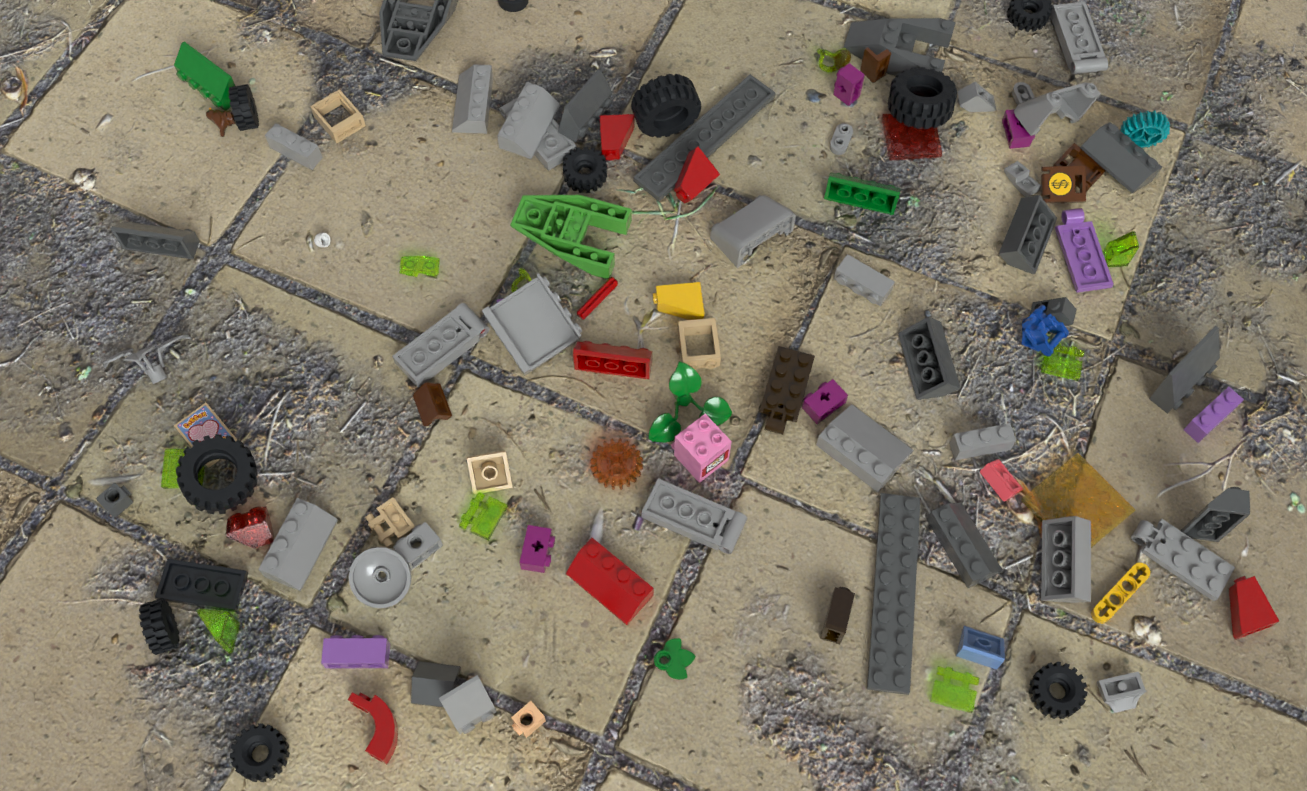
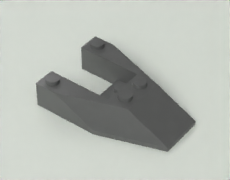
M383 0L379 12L383 56L417 61L456 10L458 0H435L433 7L407 3L408 0Z
M941 18L878 19L851 22L843 50L863 59L864 50L867 47L876 55L888 49L891 52L887 74L894 76L903 70H910L915 67L917 69L925 67V69L931 68L937 72H942L945 60L912 51L916 40L948 48L956 22Z

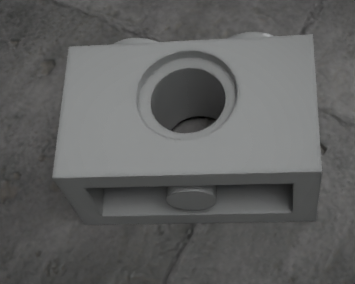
M424 522L422 525L419 524L414 527L412 533L407 537L400 538L393 548L406 559L412 571L441 548L443 544L437 534ZM416 542L422 543L418 548L412 547Z

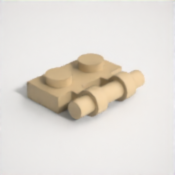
M394 497L376 508L380 514L375 518L372 513L366 516L370 529L374 530L379 536L378 540L380 543L388 548L394 546L391 537L396 535L399 540L412 533L415 527ZM384 522L390 527L386 531L381 526Z

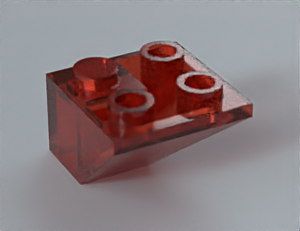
M257 506L250 509L249 512L231 515L227 519V538L254 549L273 543L274 531L267 506Z

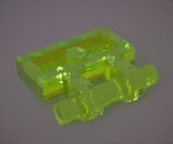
M1059 343L1053 349L1051 356L1043 355L1041 372L1078 381L1081 376L1083 361L1075 360V357L1083 358L1084 350L1077 349L1075 346H1063ZM1059 352L1068 354V358L1058 356Z
M478 492L476 497L470 501V507L467 512L463 513L459 527L466 530L468 524H472L471 533L489 541L508 506L490 496L485 503L482 501L485 495ZM477 509H481V512L478 515V517H474V514L477 511Z
M938 666L936 674L944 676L943 682L939 680L934 681L930 702L972 713L977 691L969 689V684L978 686L980 678L972 676V673L969 672L961 673L954 671L951 667L946 666V668ZM951 679L962 681L961 687L950 684Z

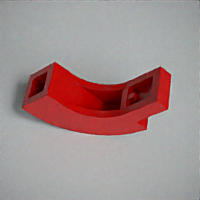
M352 692L348 701L355 707L370 714L375 721V733L365 751L368 755L387 765L395 752L398 742V726L394 714L377 695H374L371 700L370 697L361 692L359 695Z

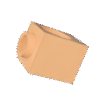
M532 701L511 717L514 723L512 728L519 736L523 734L526 738L546 722L545 716ZM526 716L533 718L532 723L529 725L521 723L522 719Z

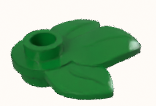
M680 638L667 641L664 649L659 650L654 656L655 666L662 671H666L669 677L677 680H683L688 677L685 668L696 657L692 652L681 649L682 642ZM661 658H667L668 662L666 664L661 663Z

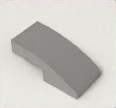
M1019 161L1004 168L1006 176L1023 196L1029 197L1040 191L1041 185L1029 176L1030 170Z

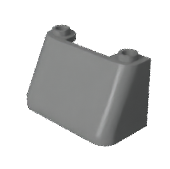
M1082 83L1022 102L1015 108L1014 114L1030 136L1040 131L1039 127L1053 113H1057L1061 119L1065 116L1069 117L1071 123L1078 122L1101 93L1093 83Z
M759 195L753 202L721 223L714 224L711 228L710 239L738 268L744 264V256L747 254L750 256L755 247L776 233L779 235L791 233L794 228L796 215L792 210L770 197Z

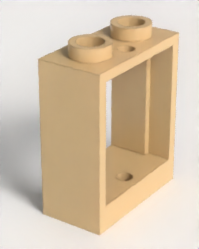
M340 89L310 106L314 118L336 143L366 126L363 115ZM342 105L351 116L331 127L322 116Z
M716 319L678 321L681 362L690 365L695 370L698 368L714 369L719 367L721 355ZM712 334L714 354L687 357L685 336Z

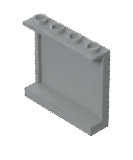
M539 273L535 279L490 308L486 307L482 310L484 317L524 376L581 339V328L577 323L573 324L570 319L572 316L566 307L562 308L559 303L561 301L560 297L556 292H551L549 281L545 276L541 277Z

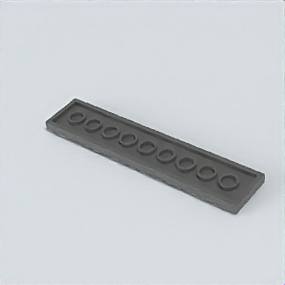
M751 74L748 75L633 177V181L656 200L661 201L674 189L688 153L699 146L708 158L772 101L776 93Z
M880 494L867 690L903 695L910 694L921 498Z

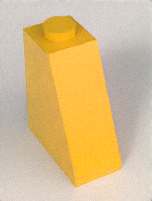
M700 282L656 286V293L652 294L653 304H657L659 312L686 320L704 319L705 314Z

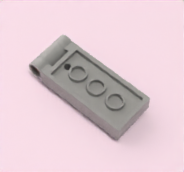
M1086 2L1053 5L1050 17L1071 74L1106 71L1108 60L1105 57Z
M518 97L499 108L505 120ZM554 119L534 154L548 171L561 164L565 160V156L567 154L570 155L571 150L576 152L577 148L571 139L558 132L559 125Z
M461 303L456 309L392 357L395 364L419 388L480 341L479 338H483L489 332V327L465 303Z
M659 478L642 510L643 519L717 551L719 549L726 554L733 552L747 521V516Z

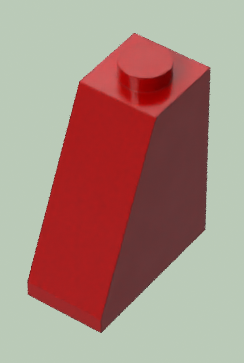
M634 114L600 116L601 149L605 160L613 161L621 158L635 128Z
M699 146L688 153L674 187L677 198L684 202V204L693 200L720 175Z
M1242 576L1234 580L1235 584L1229 588L1232 632L1235 640L1270 628L1279 622L1255 576L1250 578Z

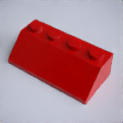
M577 341L573 350L574 368L580 371L650 379L653 351L646 348L634 349L628 346H612L608 343L596 344L590 341Z
M591 538L580 549L566 572L568 577L626 625L632 621L654 596V588L594 538Z

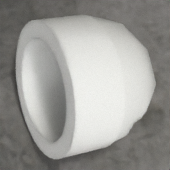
M319 233L315 236L314 243L321 248L328 247L330 245V236L327 233Z

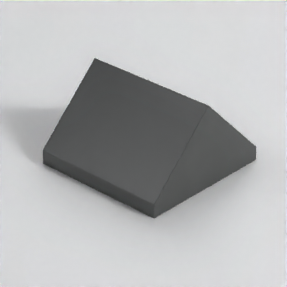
M419 661L412 676L411 703L443 707L439 698L458 686L461 667Z

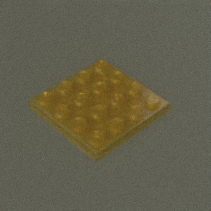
M1079 453L1075 454L1021 499L1022 503L1041 522L1042 520L1071 516L1090 520L1091 548L1135 511Z

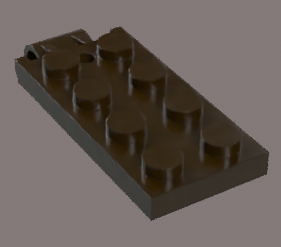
M778 346L759 413L768 415L764 430L783 435L787 420L797 423L815 355Z

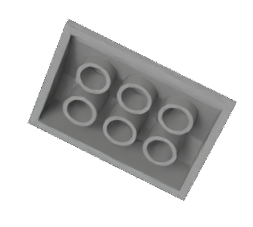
M852 404L819 435L816 444L876 492L882 489L914 451Z

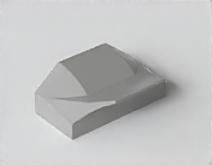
M1139 672L1096 682L1104 703L1108 704L1114 713L1136 708L1140 696L1146 692Z

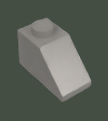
M973 82L958 91V104L968 112H993L996 110L994 96L978 83Z

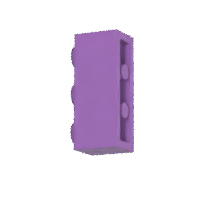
M1228 387L1185 427L1184 431L1199 443L1231 414L1244 399Z
M333 635L323 640L321 664L326 669L388 668L390 643L387 638L381 635H374L372 638H364L360 635L343 638L342 636Z

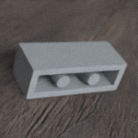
M277 123L265 134L271 149L311 170L323 158L317 144Z
M848 254L838 266L834 275V279L840 285H845L852 289L854 293L862 295L871 303L877 304L880 307L891 293L895 281Z
M1008 423L956 433L949 444L956 461L1011 450L1016 442V438L1011 424Z

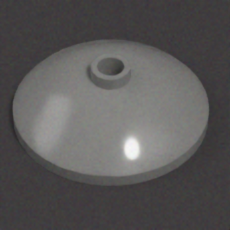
M373 547L363 551L353 561L349 571V584L356 598L365 605L373 608H387L400 602L407 594L411 585V570L406 559L399 552L388 547ZM381 571L385 572L386 577H381L379 573Z

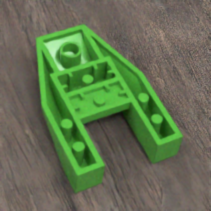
M523 195L510 226L554 255L585 272L609 279L615 266V253L581 243L589 225L627 235L632 221V209L582 195Z

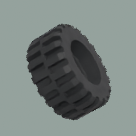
M925 67L906 69L897 74L891 82L887 103L888 110L898 122L904 123L905 126H913L916 129L937 128L939 125L945 124L952 117L957 98V88L949 76H945L943 72H937L935 69H925Z
M667 74L666 76H658L654 80H649L647 84H643L632 98L631 109L642 133L650 137L661 138L662 136L669 137L672 134H678L679 131H684L689 125H692L695 119L699 117L701 101L693 82L689 78L680 74Z
M215 434V438H210L208 435L204 436V440L201 442L195 440L192 442L193 447L191 449L186 447L183 451L185 455L184 457H179V466L176 467L177 483L183 496L191 506L194 505L199 511L206 510L208 514H214L215 511H219V514H225L227 509L237 510V505H244L247 502L246 498L253 495V488L257 486L258 472L251 451L248 447H244L243 442L240 440L234 441V438L228 435L226 438H222L221 434ZM216 459L232 462L236 466L237 475L234 481L227 487L219 490H210L204 488L199 483L198 474L208 462Z

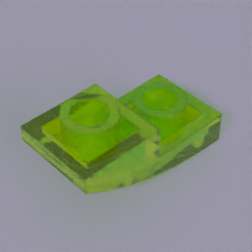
M428 256L401 257L399 273L417 277L419 273L437 277L440 258Z

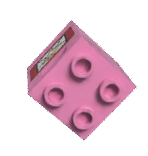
M704 414L675 436V442L671 444V447L674 449V456L700 483L729 460L732 441Z

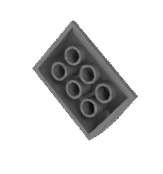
M1216 325L1167 375L1149 398L1167 414L1172 409L1177 410L1183 404L1181 399L1184 396L1188 398L1195 391L1193 387L1195 385L1199 387L1205 381L1206 377L1204 375L1206 373L1210 375L1218 367L1215 363L1220 358L1219 328Z

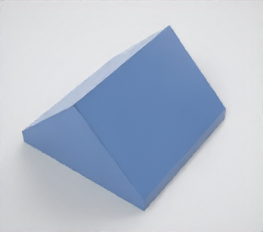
M964 626L956 656L997 670L1005 660L1004 639Z

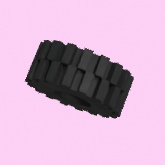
M1011 0L1007 10V18H1009L1010 23L1013 22L1015 28L1019 27L1018 30L1026 29L1025 32H1029L1032 29V32H1035L1037 28L1040 30L1047 24L1052 10L1051 0ZM1025 10H1031L1034 13H1028Z
M249 85L230 87V106L232 107V114L238 129L244 131L258 128L257 108Z
M578 147L576 152L571 150L570 155L567 154L565 160H563V176L567 186H572L573 191L579 189V193H583V190H586V193H590L591 189L595 192L597 191V186L601 188L603 183L606 182L607 177L605 156H601L599 150L595 152V148L592 147L590 150H588V147H584L583 150H580V147ZM582 168L592 170L588 174H581L578 171Z
M161 598L140 605V625L143 629V636L145 635L146 644H148V648L152 650V653L158 655L177 649L180 641L178 636L179 630L174 619L175 615L172 613V608L169 606L168 601L165 598Z
M1061 662L1048 663L1039 669L1030 681L1029 685H1031V688L1029 689V694H1033L1030 699L1032 703L1036 701L1037 705L1035 708L1037 710L1040 708L1044 710L1042 712L1043 715L1047 716L1050 714V718L1055 719L1059 717V719H1064L1067 716L1073 715L1084 705L1086 701L1084 698L1087 697L1088 691H1084L1087 684L1086 682H1081L1084 677L1082 674L1079 676L1076 674L1078 670L1075 667L1072 670L1069 669L1070 664L1065 663L1062 666ZM1051 684H1060L1065 689V696L1061 699L1053 697L1049 690Z
M258 723L257 727L254 724L250 725L249 730L245 728L241 730L242 735L240 737L236 735L234 738L237 741L236 744H231V749L233 750V753H230V758L233 760L231 764L237 773L252 782H257V780L266 782L267 778L272 780L275 778V773L280 774L282 772L280 769L282 765L286 767L288 763L285 759L290 754L287 751L289 744L276 728L268 724L265 726L263 723ZM259 745H265L269 750L267 758L261 762L255 761L252 757L253 750Z

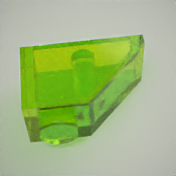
M1136 232L1127 233L1107 243L1102 252L1108 267H1124L1129 265L1139 249Z

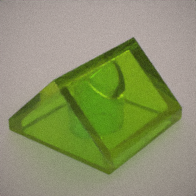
M198 609L196 611L217 643L229 654L233 653L240 623L228 611Z

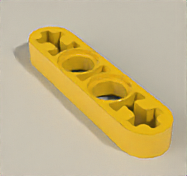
M1144 563L1134 564L1092 609L1091 616L1093 620L1103 624L1111 619L1149 578V567ZM1138 570H1142V575L1135 580L1133 576ZM1122 582H1129L1132 585V590L1126 591L1122 587ZM1116 595L1120 603L1117 605L1111 603L1109 596ZM1107 606L1109 609L1100 617L1098 615L1099 612Z

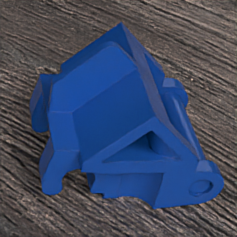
M1041 305L1022 321V345L1038 352L1041 351L1045 356H1051L1053 349L1063 338L1069 335V331L1063 322L1056 320L1055 316L1051 314L1046 315L1043 312L1046 307ZM1048 331L1053 334L1057 333L1054 336V338L1048 343V336L1046 335V333Z

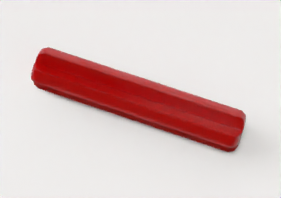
M610 277L577 311V316L582 320L585 319L616 288L618 281L614 277Z

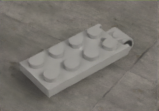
M1160 519L1156 528L1152 523L1141 520L1131 536L1133 542L1145 546L1142 550L1143 554L1213 601L1219 598L1235 568L1163 519Z

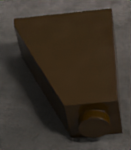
M846 587L834 588L820 639L841 644L847 630L855 593L851 592L850 589Z

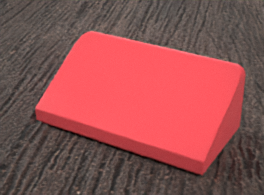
M999 459L987 463L980 470L981 475L1002 501H1007L1023 490Z

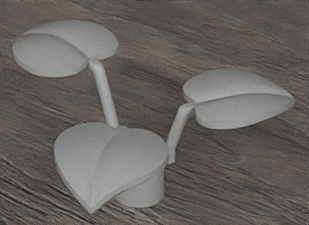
M187 334L180 335L157 347L159 364L157 361L150 363L145 356L146 353L156 348L151 346L133 354L131 353L133 348L118 352L107 358L103 362V367L106 369L110 362L127 356L123 360L135 361L144 370L146 375L149 376L152 383L155 384L167 378L163 370L165 365L162 359V351L179 339H191V337ZM142 358L146 363V367L141 363Z

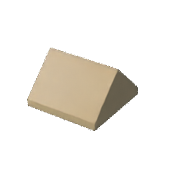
M506 450L467 457L473 495L513 488Z

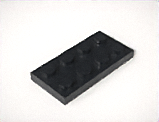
M167 559L155 598H165L169 602L237 612L248 572L246 570Z

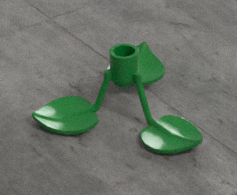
M679 361L669 380V389L676 399L674 403L675 416L673 418L669 413L659 415L649 429L648 438L650 441L662 443L675 440V436L681 432V425L676 421L678 419L679 406H688L690 403L694 404L702 411L699 418L706 414L717 426L726 422L731 417L732 411L727 401L717 396L707 399L704 403V408L701 407L690 395V393H695L700 389L701 377L690 365Z

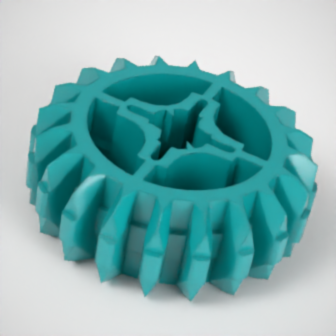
M1147 110L1142 113L1140 111L1139 114L1127 117V120L1123 121L1120 131L1130 137L1139 147L1156 146L1157 143H1162L1164 139H1167V135L1170 134V122L1162 112L1156 113L1155 110L1152 112Z

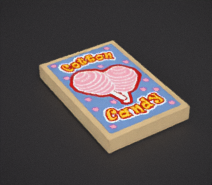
M206 402L174 425L191 448L193 447L192 442L195 440L201 442L204 440L203 437L208 435L210 438H215V434H221L222 438H226L228 435L233 437L234 441H237L236 437ZM220 459L210 461L205 465L209 468Z

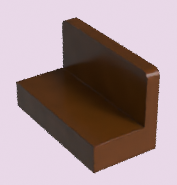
M867 47L864 50L860 71L872 83L886 76L891 52L886 49L876 55Z
M425 382L413 394L423 426L428 427L436 419L448 420L452 417L441 384Z

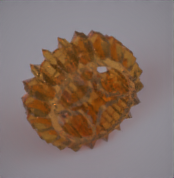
M612 438L609 444L604 440V447L597 446V451H593V458L590 459L592 464L590 469L593 471V477L598 478L597 482L599 484L604 482L605 488L611 485L612 490L615 489V486H619V489L622 490L624 484L630 487V481L636 483V477L641 476L640 470L643 469V464H641L643 457L640 456V450H635L636 446L634 444L629 446L628 440L622 443L621 438L618 439V442H614ZM604 458L608 463L606 470H603L601 467V462ZM628 458H630L633 463L630 470L627 469V465L625 464Z

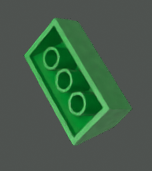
M185 41L182 42L174 63L178 78L181 81L185 80L188 82L189 86L193 90L197 89L205 99L209 98L217 108L221 107L223 110H228L231 107L229 88L235 86L232 77Z
M830 172L824 199L894 215L900 195V188Z

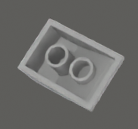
M478 675L439 698L459 734L469 733L475 728L477 723L490 720L496 712Z

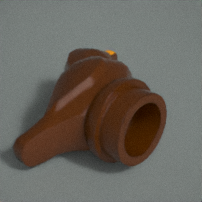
M209 108L206 112V117L220 129L221 137L225 136V130L228 126L236 124L232 110L221 111Z

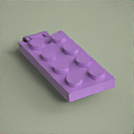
M1082 208L1063 210L1061 217L1064 225L1056 226L1055 231L1076 293L1112 288L1114 283L1092 221L1084 222L1085 216Z

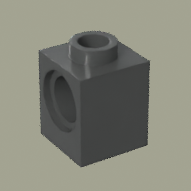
M113 483L95 498L114 518L134 503L129 498L131 495L129 490L124 485L120 488L116 483Z

